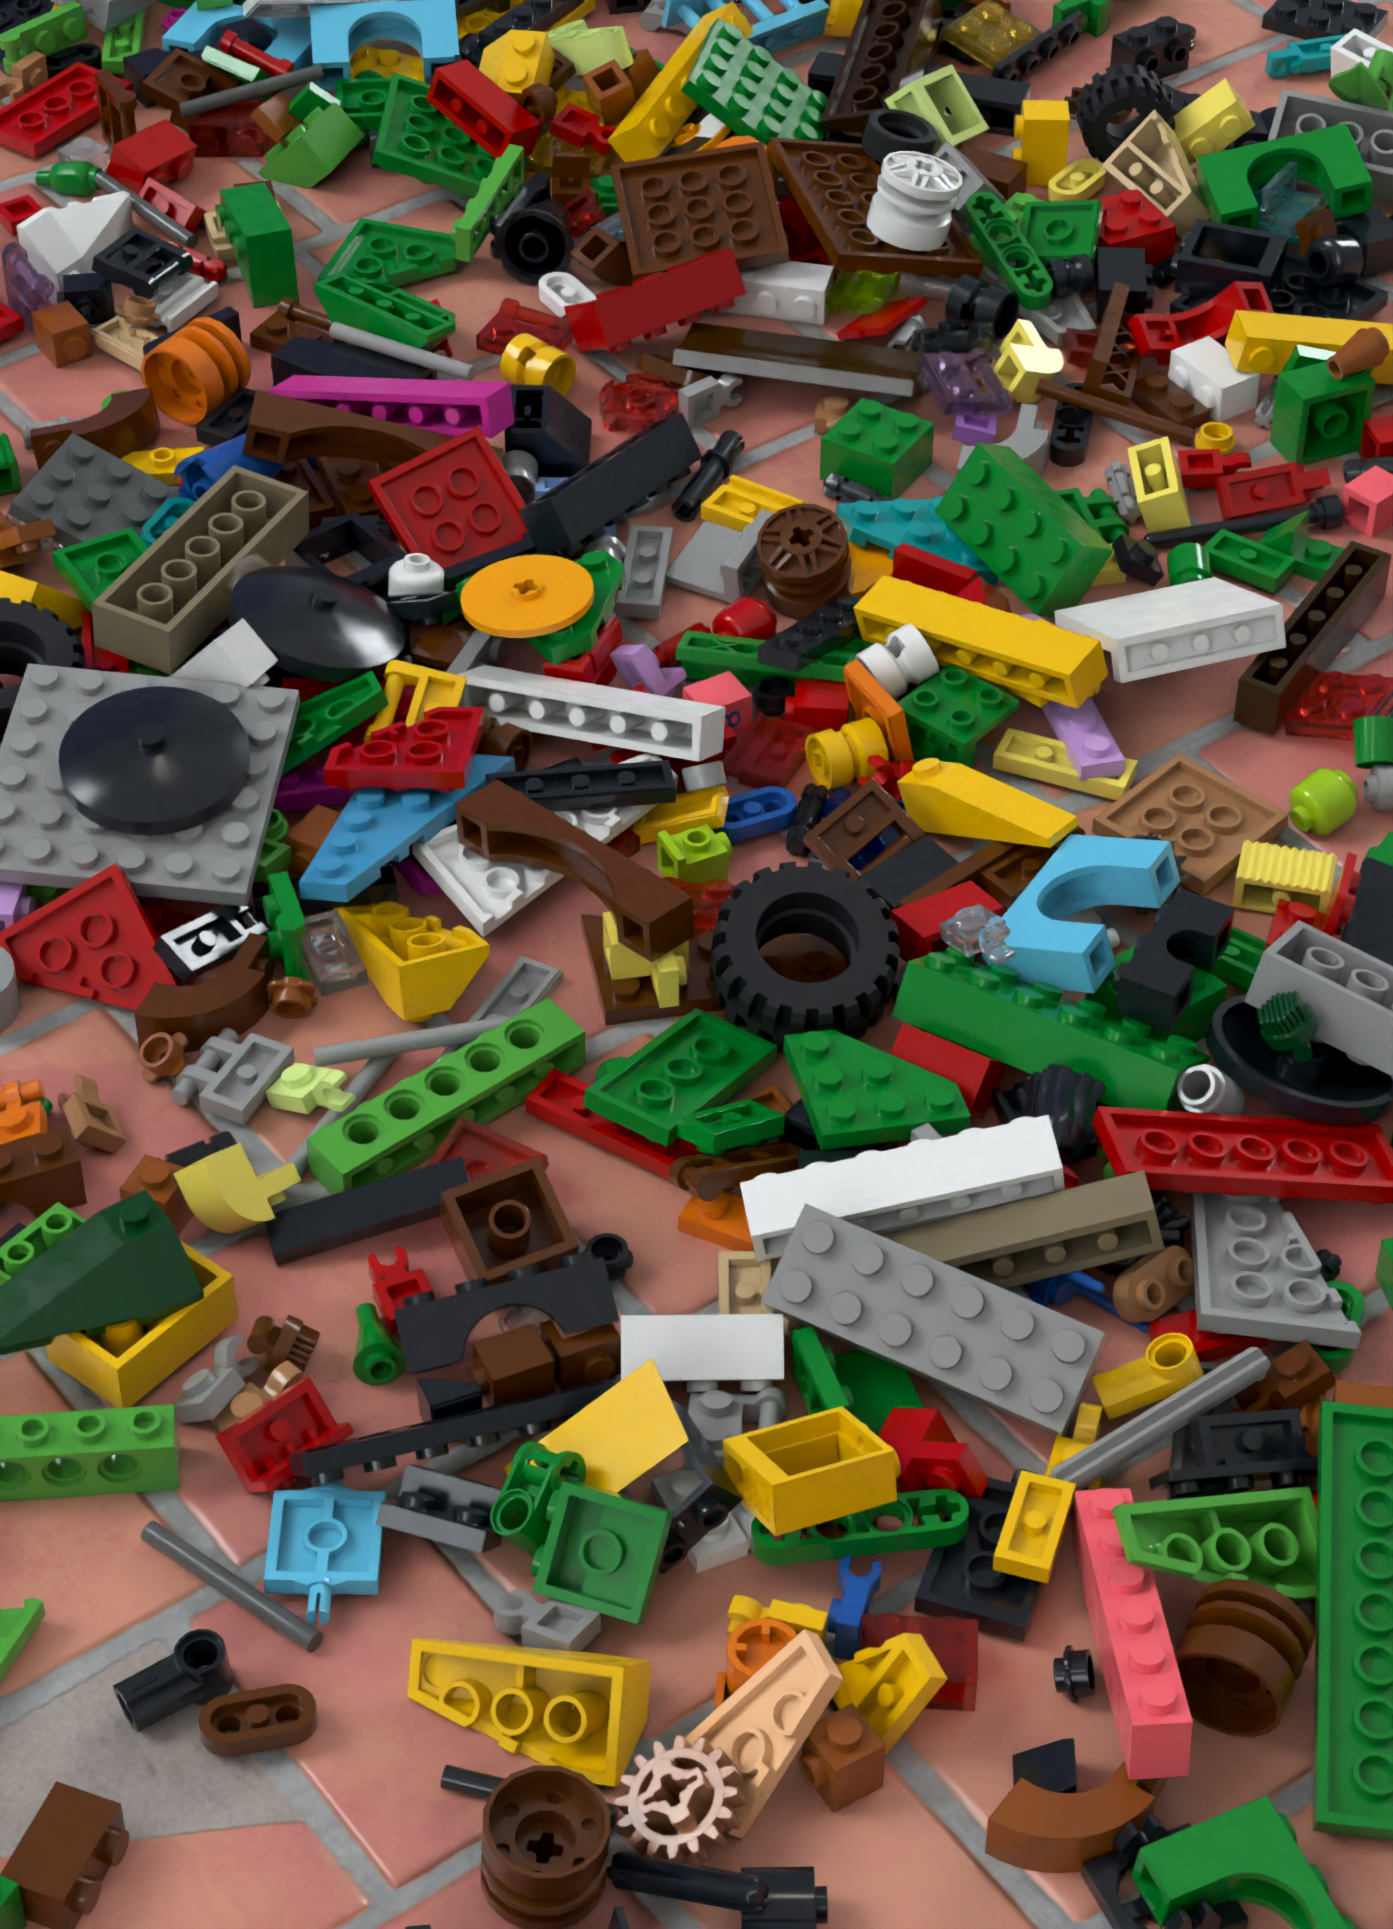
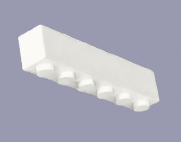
M487 665L458 674L459 676L467 677L460 707H484V713L496 717L501 726L509 722L531 732L697 762L723 751L726 710L724 706Z
M1049 1115L1036 1118L1030 1116L1019 1117L1012 1120L1009 1124L986 1129L969 1128L961 1131L958 1135L936 1140L919 1139L904 1147L881 1152L869 1150L858 1154L854 1158L831 1163L824 1161L814 1162L807 1165L804 1169L781 1174L764 1173L756 1176L753 1180L740 1182L757 1262L782 1256L805 1203L873 1233L882 1235L1065 1190L1063 1166Z

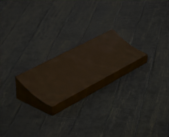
M863 0L821 118L825 133H864L869 114L876 110L889 109L885 99L910 82L923 77L943 16L939 0Z
M693 322L683 342L677 348H674L672 365L913 397L923 393L928 353Z

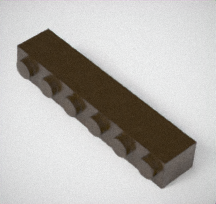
M1355 541L1349 543L1284 623L1286 648L1260 653L1239 678L1233 721L1273 736L1278 732L1384 598L1392 554Z

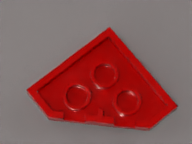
M436 707L424 712V721H420L417 724L407 727L404 722L400 721L371 732V741L353 748L351 743L345 742L332 747L323 769L325 786H337L350 791L359 790L364 787H386L391 791H405L410 788H432L438 792L465 789L485 725L484 707Z
M115 863L0 932V946L11 955L15 966L16 978L22 982L134 1012L137 1011L155 982L182 986L177 975L152 949L158 938L122 867Z

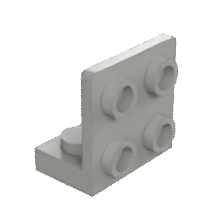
M762 509L754 521L748 523L742 532L709 521L703 522L666 572L667 582L729 603L741 597H748L762 577V569L759 564L756 548L758 532L766 519L775 513Z

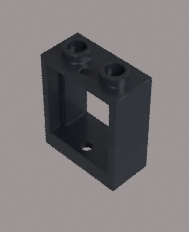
M1196 219L1191 232H1185L1182 237L1180 253L1175 252L1172 259L1170 276L1176 277L1174 292L1213 299L1234 281L1262 282L1269 301H1271L1284 271L1288 236Z
M354 510L309 530V534L285 558V566L307 567L333 573L323 564L356 550L372 565L345 578L381 596L388 595L390 567L395 562L404 559L407 554Z
M673 1400L671 1401L689 1439L680 1448L703 1483L672 1511L674 1515L658 1570L662 1574H665L671 1567L682 1562L687 1556L688 1551L711 1529L721 1525L726 1520L728 1513L743 1500V1497L685 1408ZM626 1487L618 1492L633 1500Z

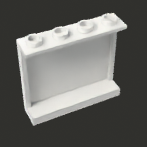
M1216 577L1054 611L1056 626L1100 640L1102 649L1111 652L1113 677L1119 683L1286 648L1282 604Z

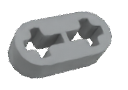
M723 761L681 769L686 792L727 784Z

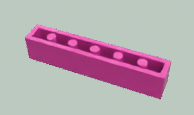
M293 375L269 389V393L452 437H457L479 426L486 438H493L515 423L510 382Z

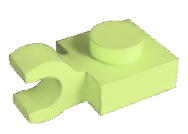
M296 1062L285 1069L281 1077L265 1092L272 1108L309 1114L317 1105L327 1107L336 1112H342L356 1099L354 1094L343 1092L338 1088L347 1079L346 1073L337 1069Z

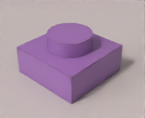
M958 405L954 417L952 439L958 440L967 446H976L978 442L993 444L998 414Z

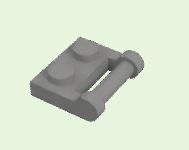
M765 1387L756 1395L730 1394L721 1390L690 1392L688 1414L725 1470L723 1439L742 1434L743 1422H759L758 1429L780 1424L786 1415L787 1396L782 1390L775 1387ZM683 1454V1470L695 1471L686 1455Z

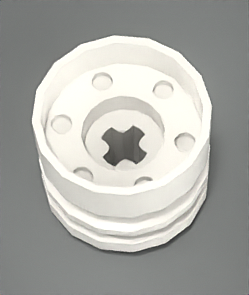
M915 151L889 153L882 162L881 174L877 180L878 191L872 197L867 215V227L884 242L899 248L912 251L939 249L946 241L952 221L951 211L956 207L957 195L961 191L963 184L961 174L949 163L929 154Z

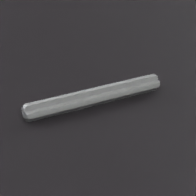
M1258 1347L1246 1349L1052 1468L1049 1477L1076 1483L1075 1491H1080L1189 1423V1420L1203 1415L1266 1376L1267 1370L1270 1368L1269 1359L1264 1356Z

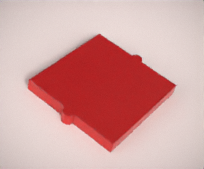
M925 297L903 298L898 301L877 303L837 332L838 339H862L868 336L887 334L927 305Z

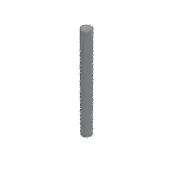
M333 322L329 329V336L331 338L466 381H472L476 374V367L338 322Z
M508 1016L314 1047L315 1066L321 1067L472 1042L483 1032L493 1030L510 1019Z
M399 1054L370 1058L343 1091L354 1094L356 1099L342 1112L329 1109L306 1138L313 1135L322 1126L332 1124L354 1111ZM306 1138L284 1164L293 1162L300 1177L309 1167Z

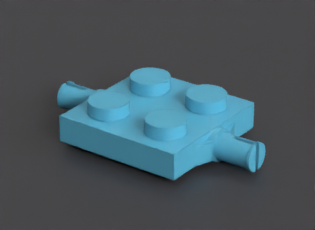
M343 1479L323 1483L320 1486L305 1490H274L264 1571L265 1594L309 1595L305 1618L313 1625H317L318 1607L320 1625L330 1621L332 1595H379L385 1527L376 1525L380 1504L386 1501L385 1491H356L342 1486Z

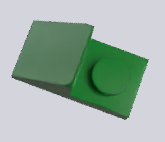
M1306 510L1267 530L1258 543L1297 558L1293 574L1318 582L1344 551V548L1332 545L1325 540L1307 537L1310 510Z

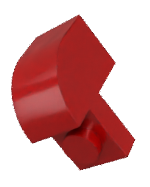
M892 1408L878 1437L886 1444L891 1445L898 1455L901 1470L899 1477L896 1478L897 1493L951 1489L966 1498H981L989 1480L968 1444L957 1442L939 1409Z

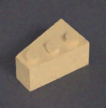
M1154 109L1102 164V167L1122 189H1138L1176 226V236L1182 240L1185 232H1191L1196 219L1207 221L1210 215L1198 188V182L1175 132Z

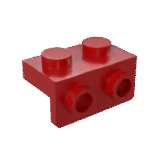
M307 1377L298 1380L215 1437L247 1492L270 1491L271 1495H273L274 1490H287L301 1479L300 1476H293L291 1474L288 1453L343 1441L353 1434L354 1430L349 1422L336 1423L311 1378Z

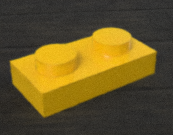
M1021 1470L994 1553L993 1570L1048 1584L1073 1505L1076 1483Z

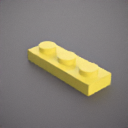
M1007 728L993 754L992 768L1118 800L1129 791L1137 774L1138 761L1124 757L1125 772L1120 776H1100L1087 778V781H1080L1076 769L1072 767L1066 755V747L1063 741Z

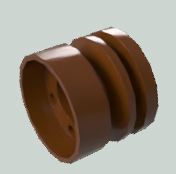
M795 504L780 509L766 519L758 532L756 548L759 564L762 569L765 593L770 605L781 615L801 620L816 612L817 609L833 602L837 597L851 595L853 592L854 573L849 556L848 535L842 520L835 513L816 504Z
M1225 1579L1211 1583L1200 1594L1195 1605V1611L1188 1620L1186 1633L1180 1638L1174 1651L1192 1718L1204 1726L1224 1734L1250 1738L1269 1734L1281 1723L1293 1694L1294 1683L1301 1676L1304 1662L1309 1657L1314 1639V1632L1308 1617L1292 1600L1268 1586L1251 1580Z
M534 1765L511 1773L492 1790L483 1809L481 1887L490 1907L511 1924L524 1929H563L579 1923L596 1908L606 1886L607 1856L609 1854L611 1833L610 1809L601 1790L583 1774L562 1766Z

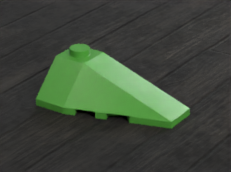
M1309 1487L1116 1505L1112 1509L1128 1564L1210 1584L1225 1579L1251 1580L1275 1589L1293 1602L1316 1600L1317 1509Z

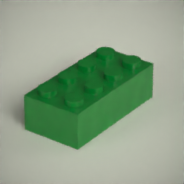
M978 442L934 511L1034 614L1041 617L1055 618L1054 611L1078 606L1114 551L1014 450L1007 446Z

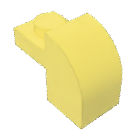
M1018 319L1000 346L999 351L1002 355L990 372V375L1006 401L1036 403L1043 397L1035 394L1039 379L1043 378L1053 382L1062 369L1064 360L1059 349L1046 347L1031 321Z
M603 912V949L612 981L651 975L659 1007L679 1006V985L687 984L686 970H689V940L651 963L618 942L617 927L611 912Z
M241 1143L208 1155L173 1173L193 1214L212 1230L228 1234L237 1233L276 1218L271 1207L287 1199L283 1190L302 1181L293 1162L256 1177Z

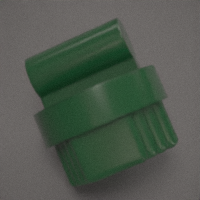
M1293 991V993H1277L1276 996L1272 995L1271 1000H1267L1266 1004H1262L1261 1008L1257 1009L1259 1024L1262 1027V1037L1270 1049L1274 1051L1291 1049L1292 1057L1296 1062H1308L1313 1055L1309 1038L1315 1033L1319 1025L1317 1015L1308 1003L1303 1002L1297 991Z

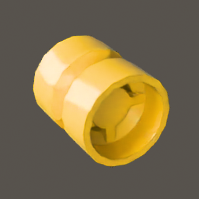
M528 333L519 334L510 341L502 354L500 362V373L503 379L513 385H550L562 396L569 392L577 372L576 361L573 356L554 346H549L544 341Z
M870 717L843 724L838 732L830 728L810 734L805 743L806 759L812 777L818 786L824 785L828 791L851 784L854 777L858 779L859 776H872L876 770L868 763L869 756L880 755L886 761H889L885 738L877 723Z

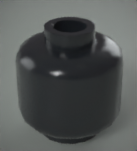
M1344 234L1316 239L1310 244L1305 257L1306 272L1310 280L1317 286L1324 288L1351 284L1359 277L1364 262L1363 252L1359 243L1351 236Z

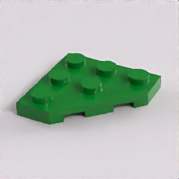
M360 218L319 274L317 282L345 272L354 275L356 280H372L397 287L453 272L457 269L461 260L455 259V243L451 241V234Z
M604 549L588 552L581 559L574 561L585 568L593 580L594 600L586 614L575 623L559 631L537 637L523 638L553 665L594 648L598 640L597 629L600 624H606L615 606L614 596L617 590H623L627 582L625 566Z
M833 1029L784 1035L783 1051L821 1150L911 1139L912 1130L927 1123L939 1135L960 1133L970 1128L971 1115L956 1082Z

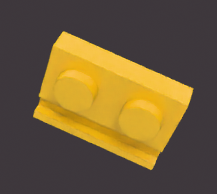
M732 475L729 477L727 485L722 484L701 504V519L742 532L748 523L754 521L762 509L776 513L780 509L795 504H804V500Z

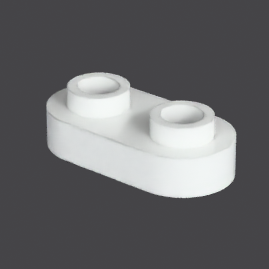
M552 272L539 279L540 301L568 324L569 321L564 306L575 302L597 300L594 293L569 273Z

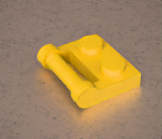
M389 661L384 673L386 684L383 691L389 705L376 713L374 723L367 727L363 739L364 743L371 741V732L392 725L404 686H416L405 722L406 726L409 727L424 721V712L436 707H460L467 677L404 661Z

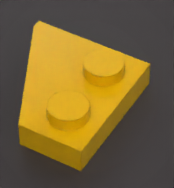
M902 1633L885 1640L879 1648L868 1647L854 1653V1659L842 1664H835L844 1680L832 1698L839 1710L851 1703L855 1705L886 1745V1756L948 1678L921 1634Z

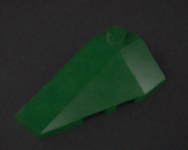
M146 1190L98 1211L0 1286V1355L50 1345L56 1336L76 1331L87 1330L88 1336L106 1333L105 1325L136 1318L138 1325L157 1322L204 1299L203 1289L172 1221Z

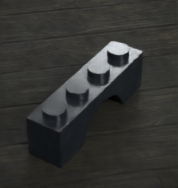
M244 19L219 27V38L210 47L219 50L221 38L228 29L238 34V39L251 44L263 52L272 44V36L253 19ZM156 47L123 57L125 80L133 84V92L136 93L137 100L146 108L158 104L140 94L142 82L172 53ZM205 48L186 53L202 60L201 55Z
M585 1251L560 1258L561 1268L540 1273L538 1264L508 1271V1282L488 1286L485 1277L454 1285L456 1295L436 1300L434 1291H428L403 1298L404 1308L394 1310V1315L409 1375L412 1376L462 1363L465 1345L474 1327L488 1314L505 1307L524 1306L536 1309L555 1321L566 1336L595 1329L610 1323H618L619 1316L604 1257L592 1260L590 1251Z

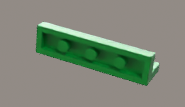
M686 630L676 647L675 660H681V667L684 668L688 675L686 678L705 680L730 671L743 686L756 687L757 682L764 677L779 676L790 682L791 690L795 693L796 678L845 682L843 666L854 661L855 656L859 653L833 650L799 672H793L757 662L758 646L767 640Z

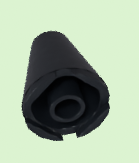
M545 199L511 214L498 231L496 240L497 254L499 253L505 271L519 282L538 285L539 279L542 276L552 272H564L572 259L570 252L573 250V239L569 215L566 208L556 200Z

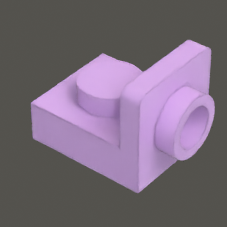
M646 644L621 645L609 654L628 690L642 683L649 694L670 697L677 691L676 685L688 676L683 667L660 668L658 658L648 649Z

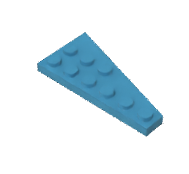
M475 754L465 789H456L451 792H438L432 788H410L405 791H391L386 787H364L355 790L299 881L301 899L336 902L350 901L381 877L380 868L390 860L401 862L410 855L409 846L416 840L421 843L427 842L456 819L455 803L485 787V774L515 772V758Z

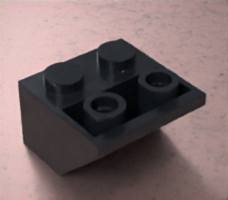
M510 385L515 423L505 429V453L513 450H522L530 453L538 463V474L572 476L589 465L592 420L550 385Z

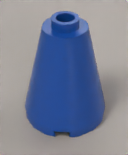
M245 433L183 459L177 464L174 475L175 478L181 475L183 485L178 488L180 496L196 502L233 465L274 479L285 464L243 455Z

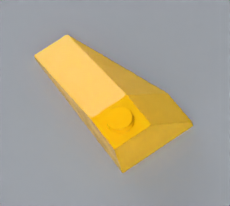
M416 1637L412 1638L407 1697L463 1727L470 1726L499 1742L498 1746L513 1754L520 1753L543 1766H562L583 1774L593 1784L616 1787L620 1785V1779L626 1771L647 1721L652 1661L598 1653Z

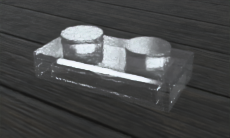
M338 910L305 917L306 933L302 937L303 956L321 996L367 985V969Z

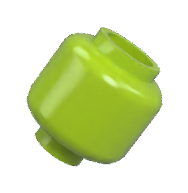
M1320 767L1290 790L1289 803L1291 810H1289V817L1300 831L1306 833L1311 830L1317 835L1327 836L1356 813V799L1359 795L1357 787L1343 771L1339 769L1333 771L1329 768Z

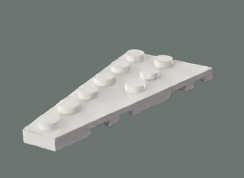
M644 753L618 764L662 761L658 754ZM672 770V774H673V778H674V782H675V786H676V790H677L678 775ZM658 804L554 813L577 828L586 831L602 843L607 844ZM457 824L442 829L425 843L418 842L417 840L412 843V855L483 938L564 877L560 873L537 866L488 861L458 842Z

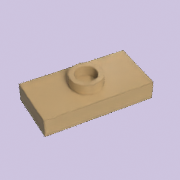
M119 315L90 331L91 344L141 371V364L144 358L143 346L159 338L143 328L125 323V318Z

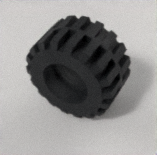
M1121 64L1120 69L1114 70L1113 66L1105 68L1107 73L1103 75L1096 73L1092 76L1093 83H1085L1081 89L1083 96H1078L1076 105L1078 110H1076V118L1085 146L1088 148L1089 154L1093 158L1098 157L1102 163L1111 156L1154 109L1172 130H1175V120L1173 117L1175 114L1162 80H1158L1157 74L1152 70L1146 73L1144 66L1136 65L1134 69H1131L1129 64ZM1132 108L1142 110L1130 122L1124 124L1109 123L1110 119L1120 111Z

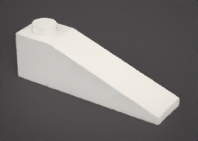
M121 191L94 197L91 202L87 203L70 202L67 204V207L59 209L55 207L43 208L17 225L26 293L55 305L57 304L56 292L64 291L63 275L96 273L91 271L93 257L133 227L130 193Z

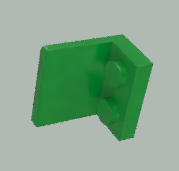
M952 664L944 667L898 702L904 710L915 761L937 758L939 761L960 763L974 769L976 742L1019 709V699Z
M813 1326L792 1331L791 1375L809 1415L843 1406L878 1436L892 1408H924L906 1370L860 1350L834 1356L829 1345H821Z

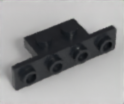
M1077 10L1044 33L1027 21H1023L985 46L979 59L993 69L991 77L1016 81L1024 74H1031L1045 60H1052L1066 46H1073L1081 35L1082 29L1079 27L1084 14Z
M1299 1408L1197 1416L1189 1420L1197 1467L1167 1470L1150 1478L1149 1484L1150 1490L1169 1489L1170 1498L1199 1495L1204 1493L1203 1486L1220 1485L1221 1493L1244 1492L1254 1489L1255 1481L1271 1480L1273 1489L1291 1488L1306 1484L1305 1477L1318 1476V1457L1307 1458Z

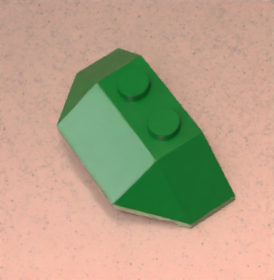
M345 272L314 283V292L332 323L338 322L429 352L456 331L454 313L397 287L372 280H356L354 275Z

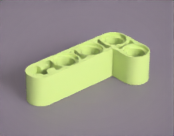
M581 19L547 32L551 46L574 63L576 73L573 76L584 75L614 59L621 69L629 67L634 63L623 26L588 29L585 19Z

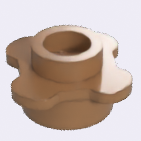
M127 295L123 307L115 306L114 312L125 316V323L135 327L146 328L148 322H161L162 319L159 314L155 313L157 304L154 301L137 295Z

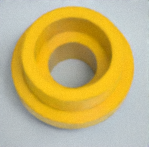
M1208 422L1203 424L1200 431L1195 435L1194 445L1197 450L1219 449L1220 455L1225 456L1234 451L1236 438L1229 425L1222 422Z

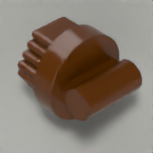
M289 1314L281 1328L275 1325L271 1317L260 1316L254 1323L247 1340V1347L254 1354H268L263 1370L272 1373L278 1365L288 1360L304 1372L318 1343L320 1332L304 1325L302 1320Z

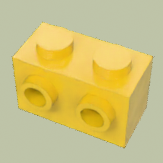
M1023 100L1022 115H1015L1014 138H1020V147L1013 148L1012 158L1028 163L1026 186H1048L1049 180L1066 167L1070 125L1068 101Z

